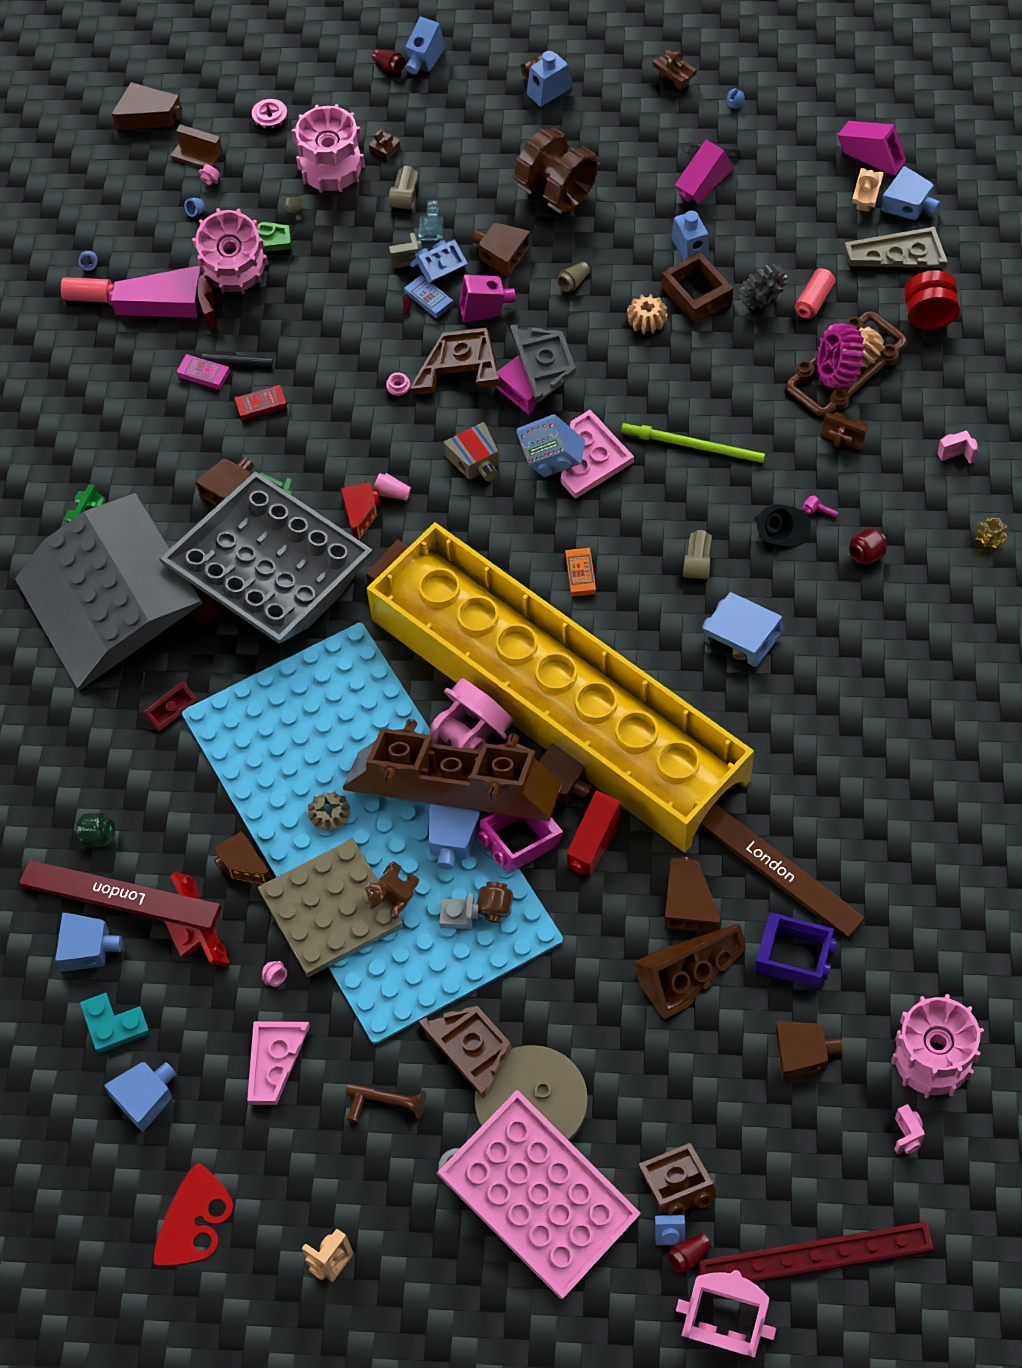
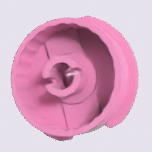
M463 678L458 681L452 690L449 688L444 690L445 694L454 703L449 709L440 713L434 719L429 734L432 735V744L442 745L446 743L453 747L481 750L483 743L486 742L491 733L503 740L507 738L504 732L514 719L490 696ZM466 714L474 719L477 717L480 720L473 729H470L461 722Z

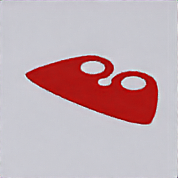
M196 1164L188 1172L171 1203L154 1250L153 1260L156 1265H179L199 1261L212 1255L217 1248L218 1235L215 1230L206 1225H195V1219L202 1216L206 1222L212 1224L224 1222L232 1212L233 1203L229 1193L220 1181L201 1164ZM215 1199H220L226 1204L224 1214L219 1217H213L208 1212V1205ZM199 1233H207L212 1239L211 1246L207 1250L200 1251L194 1247V1238Z

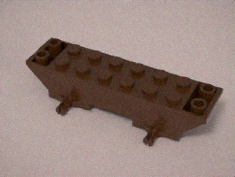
M408 719L404 729L390 730L381 728L376 740L358 752L343 785L344 791L550 821L562 782L535 759V750L517 747L519 736L514 734V737L513 734H509L506 744L493 745L483 743L481 750L432 744V735L415 732L417 722L414 719L412 721Z

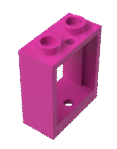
M493 813L480 821L477 837L480 844L487 847L492 853L495 862L502 866L509 874L559 846L563 831L552 818H550V821L523 818L541 840L515 854H512L495 832L522 817Z

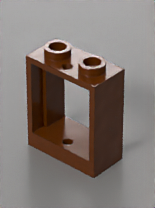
M701 252L686 258L674 267H669L662 273L663 290L694 324L732 304L733 287ZM700 271L715 289L693 300L678 282Z

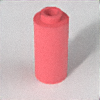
M823 268L815 270L795 303V310L802 318H814L834 286L836 278L830 271Z
M63 277L61 297L63 301L109 303V293L113 291L114 284L111 283L110 279Z

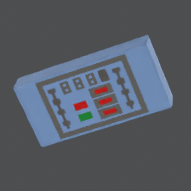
M422 275L404 288L405 294H408L411 299L436 319L453 306V300L432 283H428Z

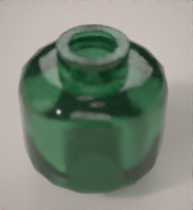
M105 813L82 814L74 825V835L84 847L107 846L115 836L114 821Z

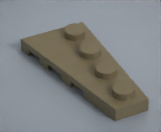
M935 227L845 242L844 250L850 266L947 268V259Z

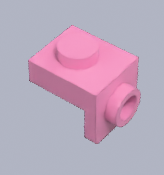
M966 430L940 439L937 454L941 461L964 454L971 464L975 462L979 449L976 440L971 438Z
M907 1104L897 1110L895 1117L905 1135L904 1138L896 1143L894 1150L897 1155L903 1152L910 1154L918 1150L925 1136L919 1114L916 1111L912 1112Z

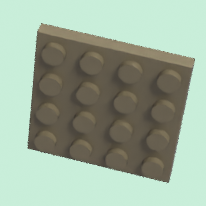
M353 838L258 887L259 893L307 978L404 927L400 917L395 920L390 917V911L394 906L387 898L374 909H370L371 903L368 901L365 888L369 883H377L378 880Z

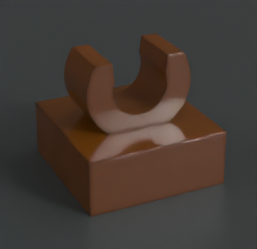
M380 129L374 135L375 139L369 144V151L388 160L399 149L400 140Z

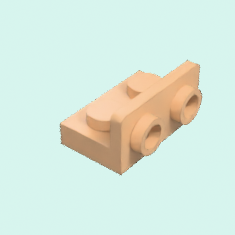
M338 1229L332 1235L329 1234L324 1238L320 1245V1252H317L307 1244L302 1247L306 1257L305 1262L310 1266L309 1271L321 1280L326 1277L332 1282L354 1254L347 1236Z

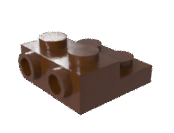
M691 1143L638 1164L639 1170L651 1191L652 1199L661 1216L684 1215L686 1210L695 1206L698 1208L709 1206L712 1199L716 1198L714 1183Z

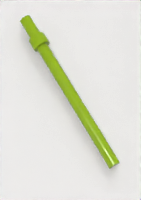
M623 423L621 429L622 433L639 436V439L647 441L654 439L763 463L765 458L764 453L658 431L647 425L640 427Z

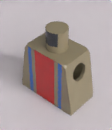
M484 422L444 441L446 458L468 479L482 475L486 481H491L497 476L498 472L495 467L499 464L498 450Z

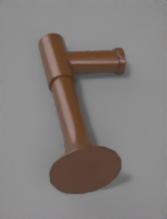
M349 1083L346 1088V1095L352 1096L354 1099L346 1120L352 1123H359V1116L365 1099L406 1107L415 1113L416 1119H419L424 1110L426 1093L422 1090L416 1096H403Z

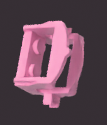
M734 1270L732 1273L700 1275L695 1280L690 1302L678 1300L676 1311L687 1314L681 1336L754 1358L760 1337L774 1340L777 1329L764 1324L769 1306V1297L757 1285L743 1278L738 1270ZM703 1291L759 1307L750 1343L745 1341L746 1335L730 1330L727 1336L716 1333L717 1326L703 1322L699 1323V1327L694 1326Z

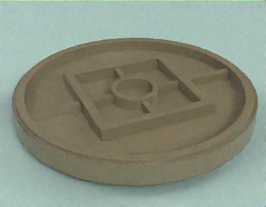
M528 1045L511 1049L487 1096L482 1098L477 1091L475 1092L476 1114L481 1126L516 1090L568 1141H571L580 1130L587 1112V1088L579 1069L565 1055L544 1046Z

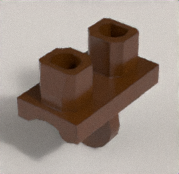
M666 50L660 58L653 60V67L659 70V75L664 79L670 78L675 81V86L680 90L688 86L690 79L697 74V69L685 62L683 54L679 51L672 53Z
M827 412L820 436L833 440L835 447L839 448L841 444L861 450L868 427L865 422L860 420L855 422L846 420L841 413L835 412L830 414Z

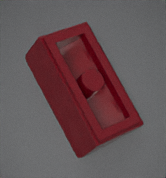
M181 681L140 714L160 732L179 717L185 709L194 705L199 700L185 682Z

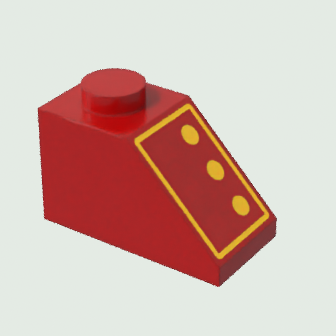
M370 482L341 488L351 533L357 540H360L376 518V506L380 505L377 490L372 491Z

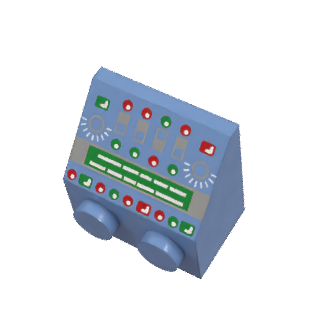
M555 414L517 428V435L528 465L543 477L581 464L585 439Z

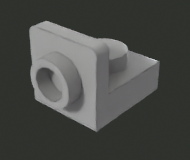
M468 894L467 900H441L440 928L473 929V919L478 920L479 917L478 904L474 903L473 894Z

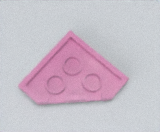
M591 410L571 421L570 428L585 439V446L581 464L563 470L561 473V483L576 499L634 463V456Z

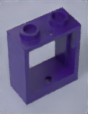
M770 912L756 960L755 972L820 988L821 980H827L831 964L826 963L828 955H834L837 943L836 939H832L834 929ZM777 932L823 944L816 972L770 961Z

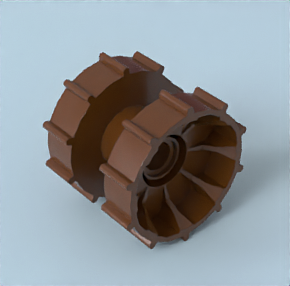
M540 128L537 134L526 141L527 144L520 156L516 158L517 164L513 178L518 182L517 187L530 195L533 192L542 193L545 189L543 197L548 201L547 206L559 214L568 211L572 213L575 207L583 200H586V196L593 184L596 183L597 180L595 179L600 163L595 158L596 154L584 146L575 149L571 147L567 153L570 144L565 140L566 135L556 128Z

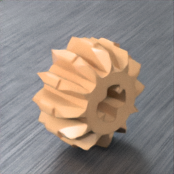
M641 294L639 300L633 299L627 310L629 325H633L635 331L641 329L643 335L646 331L654 334L655 329L661 330L667 320V307L665 303H661L660 297L653 299L650 294L648 298H645Z
M861 327L859 331H861V337L864 338L862 344L865 346L863 350L865 357L862 360L863 366L861 368H867L870 363L875 364V360L881 357L880 352L885 348L883 346L884 340L874 329L870 327L864 329Z

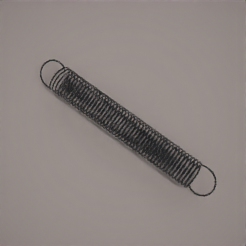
M687 145L695 154L698 152L695 146L700 149L697 145ZM721 148L729 155L730 158H734L730 152L731 150L734 154L737 155L739 159H741V156L739 154V152L742 153L741 150L735 149L734 151L729 148H727L726 150L724 148Z

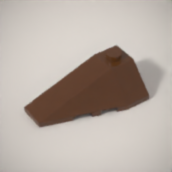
M734 924L655 951L635 961L634 965L641 988L660 1015L666 1019L688 1008L694 1002L693 998L702 989L706 990L712 984L710 981L720 971H725L746 950L740 925Z

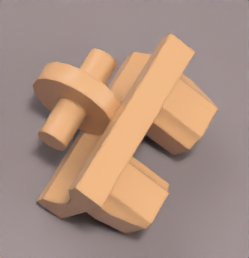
M861 168L852 203L857 204L856 209L869 212L871 207L875 208L884 172L868 171Z

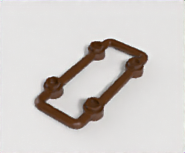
M874 311L865 312L859 318L851 317L845 324L857 327V330H859L868 321H872L896 339L897 342L894 345L886 344L884 350L880 352L881 357L875 361V364H871L861 373L851 387L835 389L830 395V402L824 407H821L796 387L799 382H809L813 379L814 369L817 367L816 356L810 361L803 360L796 365L795 374L787 381L786 389L789 394L818 416L825 417L827 412L831 414L834 410H843L848 407L850 396L885 365L892 366L897 363L899 352L907 345V337Z

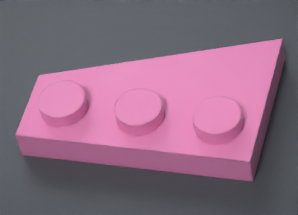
M309 1022L253 1023L247 1099L249 1105H277L309 1030Z

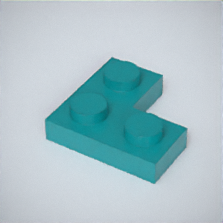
M107 993L80 1002L98 1054L150 1034L141 1007L114 1016Z

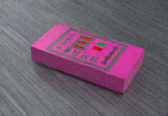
M186 354L176 373L179 378L220 390L230 370L227 366Z

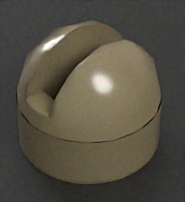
M284 197L285 209L289 213H297L302 207V197Z

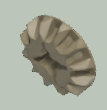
M323 791L321 795L314 796L311 804H308L309 820L320 830H336L347 822L350 815V806L344 795L341 796L335 791L333 793ZM327 803L331 808H335L332 810V818H329V815L324 811Z

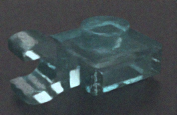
M428 200L427 216H420L419 240H442L444 220L443 216H438L437 200Z

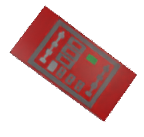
M280 385L235 397L241 421L287 408Z

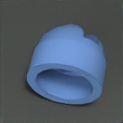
M736 88L730 90L727 95V105L733 109L741 108L744 105V93Z
M193 197L185 201V211L189 216L194 217L203 213L205 205L201 199Z
M92 251L82 252L78 259L79 266L86 271L93 270L98 262L96 254ZM88 256H90L92 264H89Z

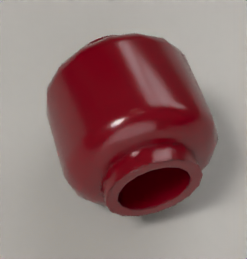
M868 528L855 535L850 541L849 553L852 559L863 565H869L882 558L887 551L886 537L872 528Z

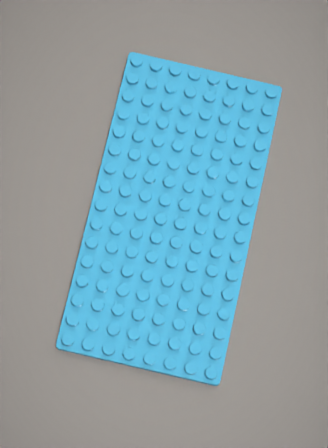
M357 623L188 707L182 712L183 718L275 877L353 838L377 880L384 875V870L392 861L401 866L398 874L401 880L406 881L409 874H413L420 880L413 891V897L405 909L399 913V917L404 925L403 928L328 967L373 1044L381 1043L416 1024L419 1020L427 1018L562 944L563 937L520 869L518 868L508 874L502 866L495 862L492 853L487 847L480 844L478 837H476L468 859L455 858L453 869L451 870L441 869L437 866L439 856L430 854L429 848L430 803L343 790V785L358 752L376 740L381 728L390 730L404 729L406 721L414 719L417 722L415 732L429 735L431 731L362 623ZM323 791L326 793H333L335 791L341 796L344 795L350 806V815L347 822L336 830H320L309 820L308 804H311L314 796L321 795ZM327 803L324 811L329 815V818H332V810L335 808H331ZM480 811L481 820H482V819L486 818V816H485V814L483 813V811ZM486 882L505 883L507 888L513 892L511 914L506 918H501L500 923L484 921L485 916L479 914L478 920L473 919V929L440 928L442 899L467 900L468 894H473L474 903H477L478 891L481 887L486 886Z

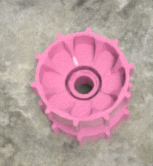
M336 104L335 106L322 107L315 105L314 109L309 110L304 115L299 114V120L296 128L292 129L294 143L298 145L299 156L296 159L298 170H302L304 184H310L312 187L319 189L321 193L323 190H339V192H342L343 188L351 185L353 182H359L358 176L361 169L365 168L364 155L360 154L358 141L362 139L360 127L356 126L354 113H349L339 108L338 104Z
M217 208L216 213L208 216L204 221L199 220L200 226L197 230L196 238H192L194 247L197 248L199 254L197 255L200 266L203 267V275L207 282L220 289L222 294L225 291H241L244 294V290L252 287L257 282H262L261 276L264 267L268 265L267 256L263 253V239L259 237L257 220L252 221L248 216L242 214L239 208L237 211H220ZM229 249L236 250L232 254H226V251Z
M948 994L945 995V998L934 997L925 999L921 996L919 1003L914 1005L908 1013H902L900 1023L903 1026L901 1031H897L895 1038L897 1047L891 1064H896L897 1070L903 1079L902 1085H909L916 1091L924 1093L925 1098H929V1095L947 1093L953 1096L955 1090L965 1080H971L974 1070L971 1069L972 1063H977L980 1052L977 1050L984 1029L979 1028L975 1017L971 1013V1006L966 1008L959 1002L949 999L950 996ZM939 1043L944 1049L935 1050L930 1044Z

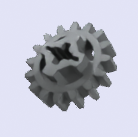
M772 264L770 267L765 265L762 269H756V274H750V279L743 281L744 287L739 289L741 293L739 297L747 308L751 307L752 310L757 306L762 308L763 305H769L772 299H777V295L784 291L782 287L787 285L786 279H788V276L779 265Z

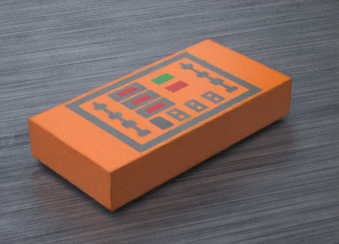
M590 548L565 550L571 597L596 594Z

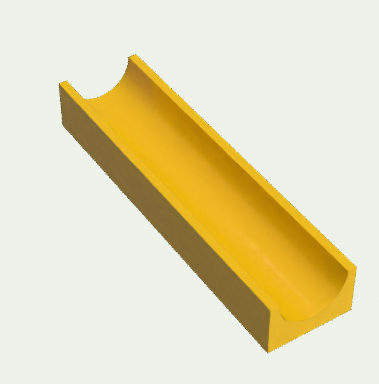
M436 522L367 587L371 618L375 623L454 682L458 683L463 678L486 693L514 719L512 725L547 750L551 743H554L585 767V779L606 795L619 800L622 807L684 853L691 847L693 837L700 823L719 797L735 783L745 787L751 781L754 750Z

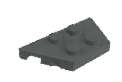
M518 325L510 326V332L535 401L540 402L576 374V367L563 332L557 330L546 331L532 327V331L518 329Z

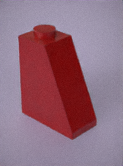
M597 790L594 793L567 851V865L574 872L592 875L620 826L619 800Z

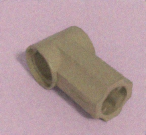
M404 166L402 169H399L395 186L390 189L389 207L413 209L418 171L414 170L411 166Z
M697 530L691 533L688 555H685L683 577L708 580L712 535L706 531Z

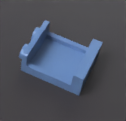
M732 592L718 603L711 618L708 617L702 626L705 642L710 644L715 639L746 654L748 664L754 667L759 665L784 631L781 615Z

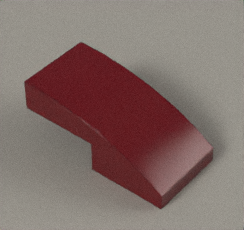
M201 275L198 279V298L207 328H211L216 325L212 309L216 304L210 285L204 275Z

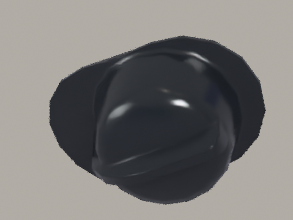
M772 504L763 509L754 518V521L757 522L756 525L760 537L772 544L795 547L802 544L808 538L811 531L809 516L803 510L796 507Z

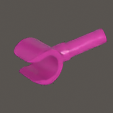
M816 496L808 497L802 506L803 511L807 514H813L816 509L835 518L838 514L837 511L822 505Z

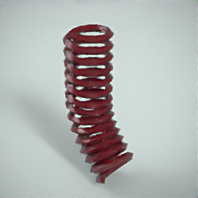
M404 294L402 298L403 311L405 312L402 313L408 314L410 298L408 294Z

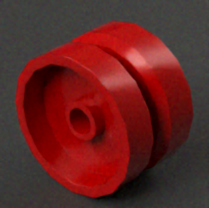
M939 270L926 271L915 275L906 283L904 295L907 303L908 319L912 325L921 329H938L956 320L960 313V303L957 296V284L952 275Z

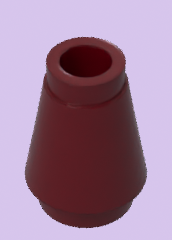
M376 49L372 55L373 61L391 74H398L404 69L405 59L398 52Z
M700 1233L672 1246L671 1251L667 1254L668 1261L678 1273L689 1272L707 1250L711 1248V1243L706 1235Z

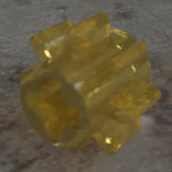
M987 516L985 523H978L976 539H981L984 547L997 548L1000 541L1006 542L1008 525H1003L1001 518H990Z

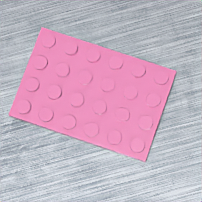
M518 1090L503 1103L436 1173L560 1299H563L641 1214Z

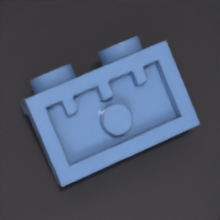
M455 239L448 243L445 240L440 241L430 251L427 248L415 254L416 259L410 263L412 268L419 265L428 283L457 271L468 264Z

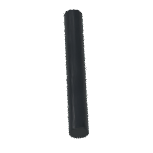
M202 354V359L217 364L273 367V358Z

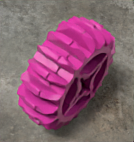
M844 323L829 326L828 330L824 331V337L820 338L821 343L817 347L816 365L818 367L817 375H820V381L824 385L836 389L851 387L853 382H856L857 375H860V368L863 366L862 360L865 357L863 355L865 346L862 344L864 338L861 337V331L857 330V327Z

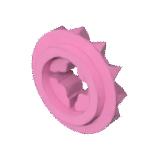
M276 99L262 100L253 107L252 119L256 125H262L264 129L267 126L274 128L276 124L282 125V121L287 119V108L281 101ZM268 110L272 114V117H268Z

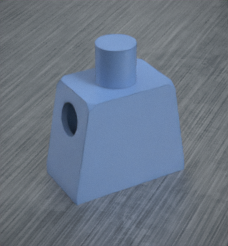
M421 16L419 17L405 48L408 57V63L405 68L409 73L417 74L419 69L430 71L445 50L440 23Z
M552 51L544 52L542 60L530 68L527 95L540 107L573 88L568 64Z
M904 166L883 194L881 210L916 220L923 210L936 214L941 202L932 198L934 185L930 181Z
M688 211L683 215L676 216L673 220L671 239L683 261L700 252L709 261L708 233L698 213Z
M430 804L429 848L430 854L439 856L437 863L439 868L451 870L453 869L455 858L468 859L477 837L481 821L480 811Z
M70 913L62 914L55 959L60 971L102 967L105 964L106 952H121L122 936L109 935V929L105 921Z
M141 1062L104 1086L109 1096L143 1132L172 1099V1095L165 1084L177 1074L167 1062L155 1072L145 1062Z

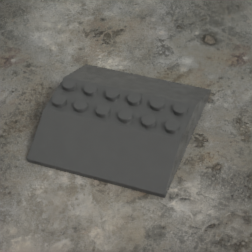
M255 471L162 555L159 561L280 644L309 628L341 596L371 555L372 549Z
M136 493L82 512L43 540L15 578L79 691L203 603L189 581L159 561L160 557L170 548Z

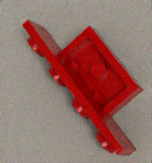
M177 872L170 875L179 895L202 900L197 893L196 883L192 877ZM165 921L180 956L188 957L202 946L211 964L226 966L230 963L226 956V948L216 934V926L213 932Z

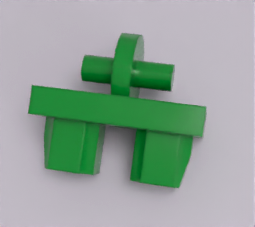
M88 485L86 491H78L75 496L77 507L75 510H68L64 519L68 523L82 512L105 504L106 499L97 492L95 485Z

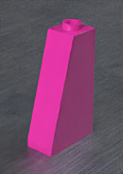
M194 266L117 281L114 283L113 291L109 293V304L113 305L115 315L198 318L200 302L197 287L199 276L202 275L201 267Z

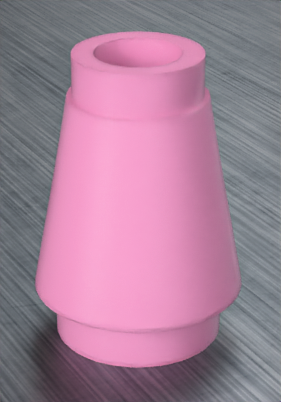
M379 473L373 491L377 490L378 496L407 501L411 487L388 473L385 475Z

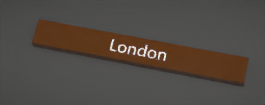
M714 803L707 812L699 827L848 940L864 922L865 917L717 804Z

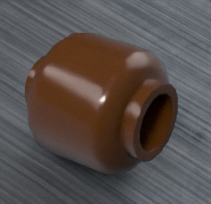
M486 882V886L479 889L477 898L478 913L485 916L484 921L500 923L501 918H506L511 914L513 892L507 888V884Z

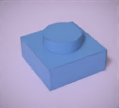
M684 1215L655 1216L656 1245H677L685 1241Z

